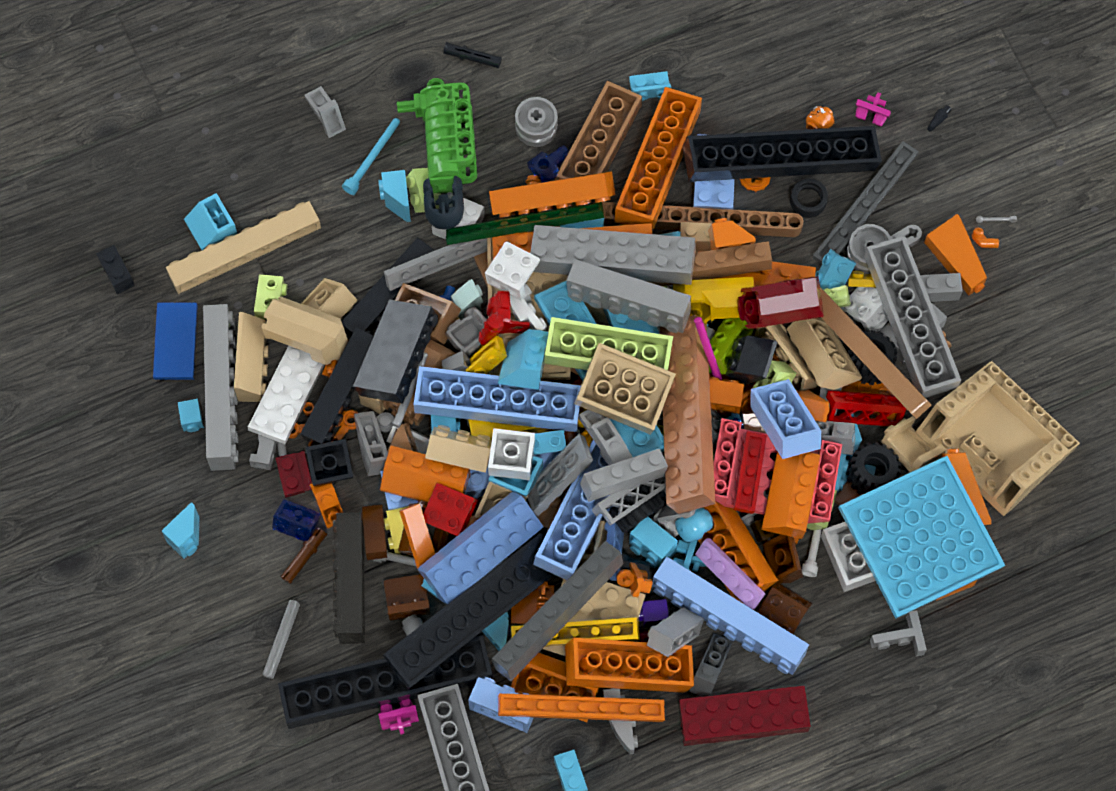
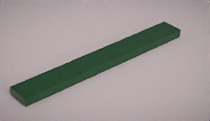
M598 202L446 229L447 245L532 231L535 225L555 227L604 218L603 204Z

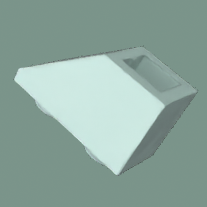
M472 279L451 295V301L461 308L458 316L460 320L465 318L464 313L471 307L476 306L481 311V303H483L481 296L483 294L478 284L475 285Z

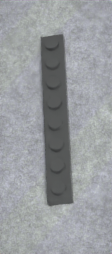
M902 141L814 253V260L822 264L823 257L830 249L839 255L849 244L852 233L867 221L917 157L919 151Z

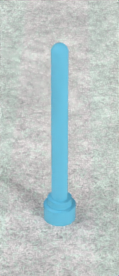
M398 118L392 120L354 176L345 180L342 185L344 191L350 195L356 194L359 189V181L400 124Z

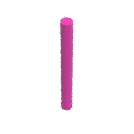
M696 317L694 323L713 377L722 381L723 379L702 318Z

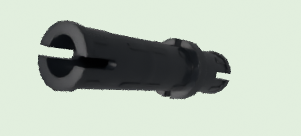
M446 42L443 54L458 57L462 61L466 59L496 67L497 69H499L502 61L501 56L469 49L466 45L462 47Z

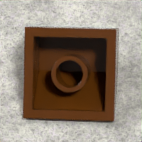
M781 534L763 544L767 563L778 579L776 583H792L803 577L794 537Z

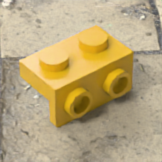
M496 335L470 358L471 365L465 371L480 374L489 373L507 357L503 339Z

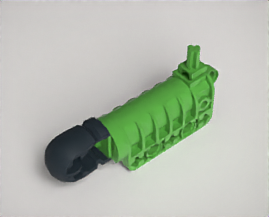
M433 78L429 80L427 87L420 91V94H414V100L397 102L398 113L415 111L416 118L423 117V122L425 121L428 179L423 183L424 210L427 220L433 227L446 230L457 226L463 218L464 199L462 184L472 183L477 179L473 112L467 84H444L441 79ZM459 90H463V98H459ZM465 122V128H462L461 124ZM464 137L468 138L467 143H464ZM466 167H470V176H466ZM435 193H453L451 199L448 198V194L439 195V198L436 201L434 200Z

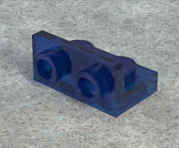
M283 499L274 514L272 528L298 540L308 541L321 518V513Z

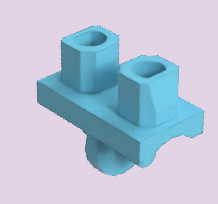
M679 540L676 552L685 554L686 558L685 561L674 558L673 561L688 570L690 565L693 564L692 571L698 572L699 566H706L697 556H693L697 541L686 542Z

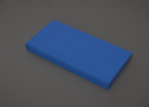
M157 303L154 380H194L197 303Z

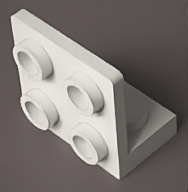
M505 242L485 272L487 283L501 291H509L511 296L522 301L526 295L524 285L539 264L540 259L509 242Z
M857 287L850 295V306L841 307L843 311L848 312L855 320L861 322L864 329L868 332L873 330L878 333L889 321L878 291L874 287Z

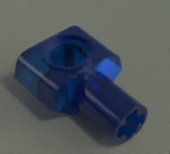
M562 145L550 155L541 152L527 162V165L534 175L539 176L541 183L548 182L557 176L559 172L557 166L565 161L569 150ZM545 165L548 168L540 169L539 167Z

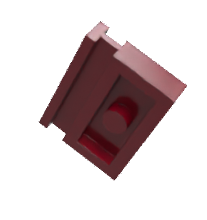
M304 451L275 458L285 498L305 493V491H312L310 487L312 480Z

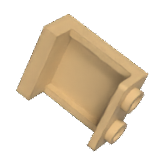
M913 416L907 420L905 418L902 419L896 426H889L884 432V438L881 440L882 444L887 445V449L892 448L894 450L893 454L898 455V460L910 473L941 459V453L947 451L942 444L933 449L915 433L916 431L912 428V424L916 419Z

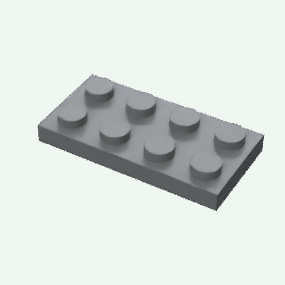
M580 433L540 473L535 486L528 494L527 498L530 508L535 515L539 516L543 511L547 510L549 505L593 461L586 438Z

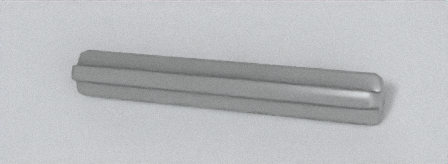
M295 600L288 602L263 671V676L273 679L300 607L299 602Z

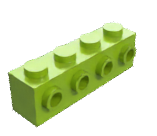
M725 318L710 340L721 374H726L727 363L732 356L734 342L741 337L751 336L755 329H747L745 325L748 323L740 318Z

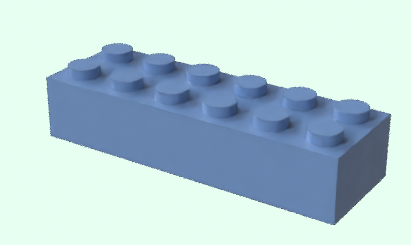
M512 491L417 569L439 600L448 605L541 530L543 525L522 495Z

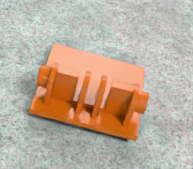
M544 582L512 607L511 623L526 624L554 595V585H548V582Z

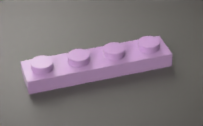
M710 538L705 539L695 555L746 606L752 610L755 609L765 593Z

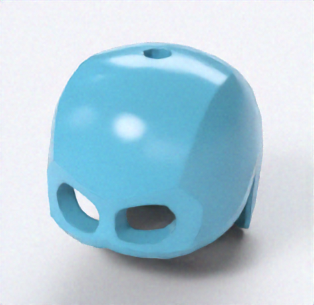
M699 508L689 518H677L675 527L679 536L684 541L694 542L703 538L704 533L712 529L713 518L708 510Z

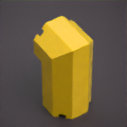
M753 277L692 280V285L673 283V290L691 296L690 316L696 315L701 317L702 321L707 325L710 319L712 322L714 319L740 318L737 299L743 295V292H741L742 288L754 286Z

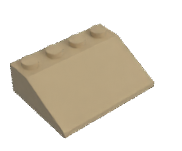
M783 324L756 328L755 337L777 341L774 354L780 361L786 362L797 373L792 381L795 390L815 392L820 389V386L815 382L814 375L808 370L804 358L799 355L797 346L787 336V331Z
M599 343L574 404L651 435L656 427L676 374Z

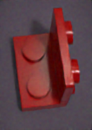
M437 483L423 514L425 522L458 536L467 528L478 499Z

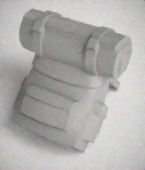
M476 306L466 310L464 313L465 318L456 320L447 328L445 333L456 350L459 352L463 350L469 356L481 348V343L478 340L479 332L484 328V322L487 320Z

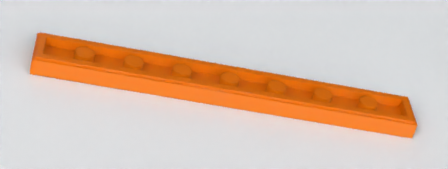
M503 693L498 695V716L646 722L665 721L664 700Z

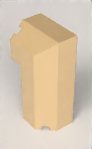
M283 297L273 299L265 311L264 318H267L266 324L262 323L264 336L310 353L312 360L328 365L335 359L339 361L348 344L341 319Z

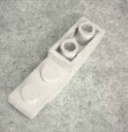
M525 283L526 295L522 301L510 295L511 310L517 321L530 322L532 330L546 331L548 327L542 318L538 319L535 315L536 310L531 304L530 297L532 292Z

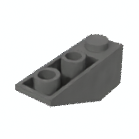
M715 633L713 634L694 677V686L690 689V692L701 697L711 696L733 641Z

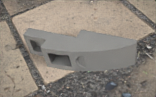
M590 410L579 414L578 419L600 448V454L608 465L632 458L626 444L608 417L605 418L603 415Z
M611 688L603 690V697L625 698V695H620V689ZM609 720L611 728L621 745L629 754H634V748H638L637 735H633L632 727H636V721Z

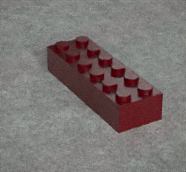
M805 686L680 699L678 704L684 746L809 732L811 727Z

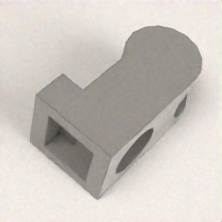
M258 434L259 446L257 454H251L250 465L255 468L271 470L277 441Z

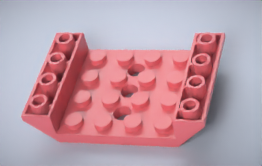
M722 418L713 461L715 501L725 507L734 508L745 433L750 430L741 429L742 422ZM768 435L754 512L762 515L765 514L767 498L764 497L763 492L769 490L771 484L767 473L773 472L775 461L770 458V454L778 453ZM822 440L821 449L811 451V453L820 454L821 456L808 524L830 521L842 444Z

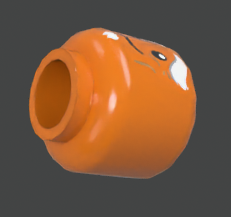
M821 106L815 107L806 117V128H831L834 124L831 109Z

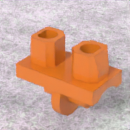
M630 562V570L623 569L618 572L616 576L617 583L621 587H628L633 597H639L640 592L650 593L652 580L647 579V571L640 570L636 563Z

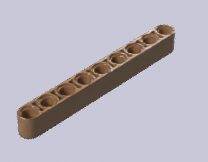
M820 287L824 317L821 318L902 405L918 419L931 406V403Z

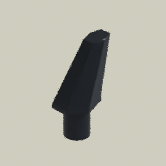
M946 105L944 108L937 110L927 128L929 132L934 130L948 117L951 107Z

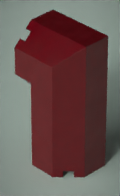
M819 276L742 288L741 292H743V295L737 299L739 317L742 321L748 323L745 325L747 329L824 317Z

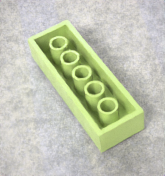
M551 317L544 364L588 370L596 348L601 343L668 370L673 336Z

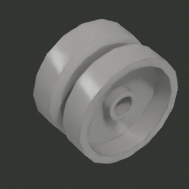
M531 97L522 101L515 113L516 134L520 141L528 146L540 147L545 146L555 138L558 130V115L553 103L541 97Z
M875 224L862 225L851 235L846 251L847 258L855 261L854 269L856 271L871 274L864 258L866 248L891 240L892 238L881 226Z

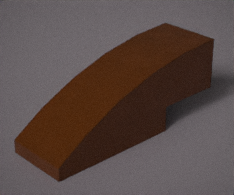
M382 504L363 506L362 515L367 560L388 558Z

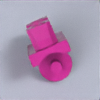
M877 92L876 97L871 95L867 97V101L873 102V104L857 100L855 117L865 121L868 111L875 114L872 123L882 127L886 118L889 119L891 111L877 106L885 107L887 102L880 99L881 93Z
M410 699L402 700L400 702L401 708L396 710L392 709L391 704L381 705L378 715L382 730L389 728L391 731L399 729L401 735L404 734L403 728L419 721L416 706L412 704Z

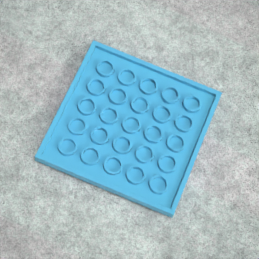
M948 456L838 507L895 619L1005 566Z

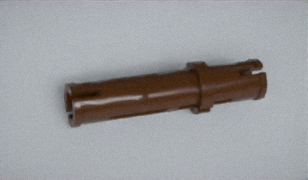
M317 527L308 541H304L302 549L280 576L284 581H288L289 584L292 583L313 553H317V548L327 537V533Z

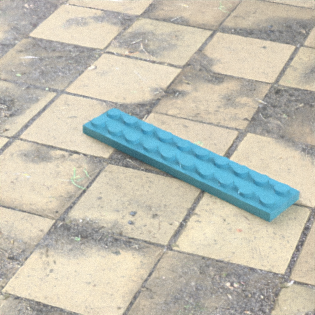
M567 280L534 296V300L549 325L551 317L596 324L583 301L575 302L568 297ZM576 369L583 381L587 370ZM610 419L632 457L659 448L661 452L664 451V437L657 425L650 435Z

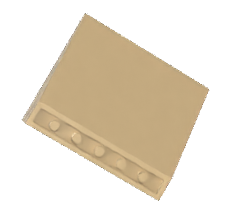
M992 361L939 401L915 432L933 449L942 444L946 449L959 448V452H965L981 495L1003 516L1021 502L1080 444Z

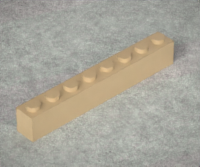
M310 201L302 202L289 211L278 213L276 217L262 220L252 228L247 227L237 235H230L217 244H210L200 252H193L187 258L173 261L166 267V270L177 293L180 294L320 229V220Z

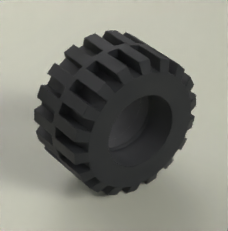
M873 330L871 332L863 331L895 365L898 352L897 349H894V342H890V338L888 336L884 337L881 332L878 334ZM847 347L848 355L862 376L859 380L861 384L869 383V385H874L875 382L877 385L881 384L882 382Z
M869 442L865 446L861 445L854 452L848 463L846 475H848V483H852L850 487L853 490L857 489L859 495L861 493L866 494L899 478L902 465L901 462H898V455L893 454L894 450L892 448L887 449V445L883 444L880 446L878 442H874L871 445ZM864 465L878 467L883 476L870 474Z
M642 485L639 487V494H649L650 486ZM656 494L618 520L616 524L623 533L630 532L645 518H651L663 508L665 502L659 494ZM626 495L623 504L632 506L634 504V497ZM613 506L610 509L609 514L612 518L618 515V507Z

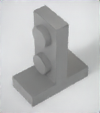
M322 86L304 95L306 101L322 122L328 138L346 130L335 99L331 100Z
M917 610L909 612L906 617L908 629L872 635L870 639L871 647H877L878 650L889 648L892 644L898 643V646H904L912 641L915 655H924L927 649Z

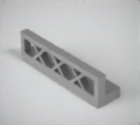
M652 480L651 482L611 494L599 502L592 509V512L596 517L602 514L611 526L664 490L666 483L662 485L654 483L655 480ZM642 485L650 486L649 494H639V487ZM626 495L634 497V504L632 506L623 504ZM611 506L619 508L618 515L614 518L607 511Z

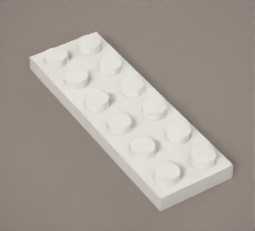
M288 346L248 425V431L286 444L324 364L312 360L310 353Z

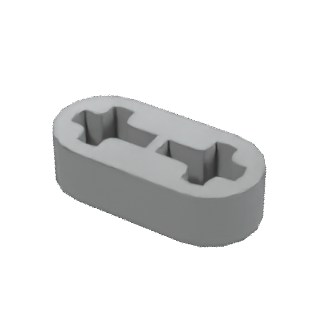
M909 225L893 234L891 238L895 239L905 236L910 248L920 241L922 231L916 225ZM910 232H911L912 234H913V233H916V237H915V238H914L913 236H910L909 238H907V237L909 236V233H910Z

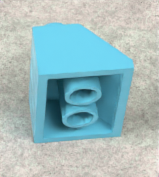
M528 329L507 343V357L503 360L498 384L539 390L545 365L544 359L549 332Z

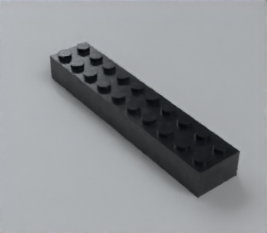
M875 126L688 136L683 144L689 182L875 171L882 162Z
M483 635L471 639L409 689L385 658L278 683L286 724L288 729L380 708L381 705L385 704L392 705L406 699H417V695L458 684L459 688L476 684L478 677L493 679L484 638Z

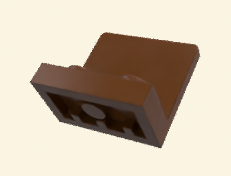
M421 574L384 580L390 621L404 619L411 615L422 616L431 614L427 590L421 586L424 580Z
M776 583L771 588L757 613L794 634L802 618L813 603L782 584Z

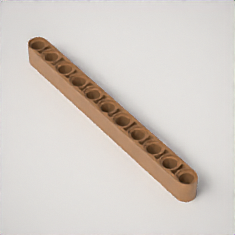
M602 202L605 217L604 226L623 225L614 222L615 216L613 214L615 213L617 203ZM663 205L659 214L661 218L657 219L654 229L680 231L681 222L713 224L711 219L727 218V221L738 220L740 223L737 225H740L751 235L797 237L802 231L804 221L802 216L796 213ZM678 216L681 219L676 221L673 220L672 217ZM697 217L700 221L695 222L691 218ZM757 221L759 224L752 225L750 222ZM776 222L778 226H772L770 223ZM795 223L798 225V227L794 228L791 227L789 224Z

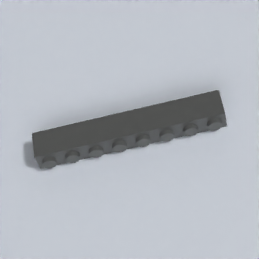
M605 541L492 658L495 669L509 681H512L623 565L621 552Z

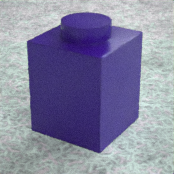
M666 599L643 602L638 618L639 621H643V627L656 626L663 619L669 617Z

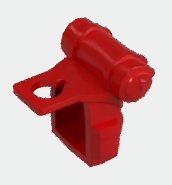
M497 291L488 300L486 312L489 318L484 322V328L479 332L478 340L479 343L485 346L498 334H522L529 329L530 322L511 320L509 291ZM521 326V327H523V328H521V329H514L513 327Z

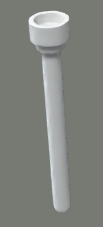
M822 529L813 530L808 559L801 567L804 576H817L818 567L815 561Z

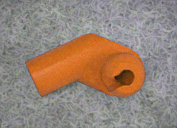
M978 227L973 230L972 239L981 248L999 247V239L987 238L982 228Z

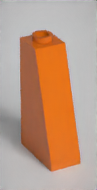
M956 214L926 236L924 243L949 273H960L962 288L969 296L973 292L979 293L985 287L984 284L987 276L960 216Z
M959 448L947 449V453H941L942 458L948 456L983 524H992L966 453L959 452Z

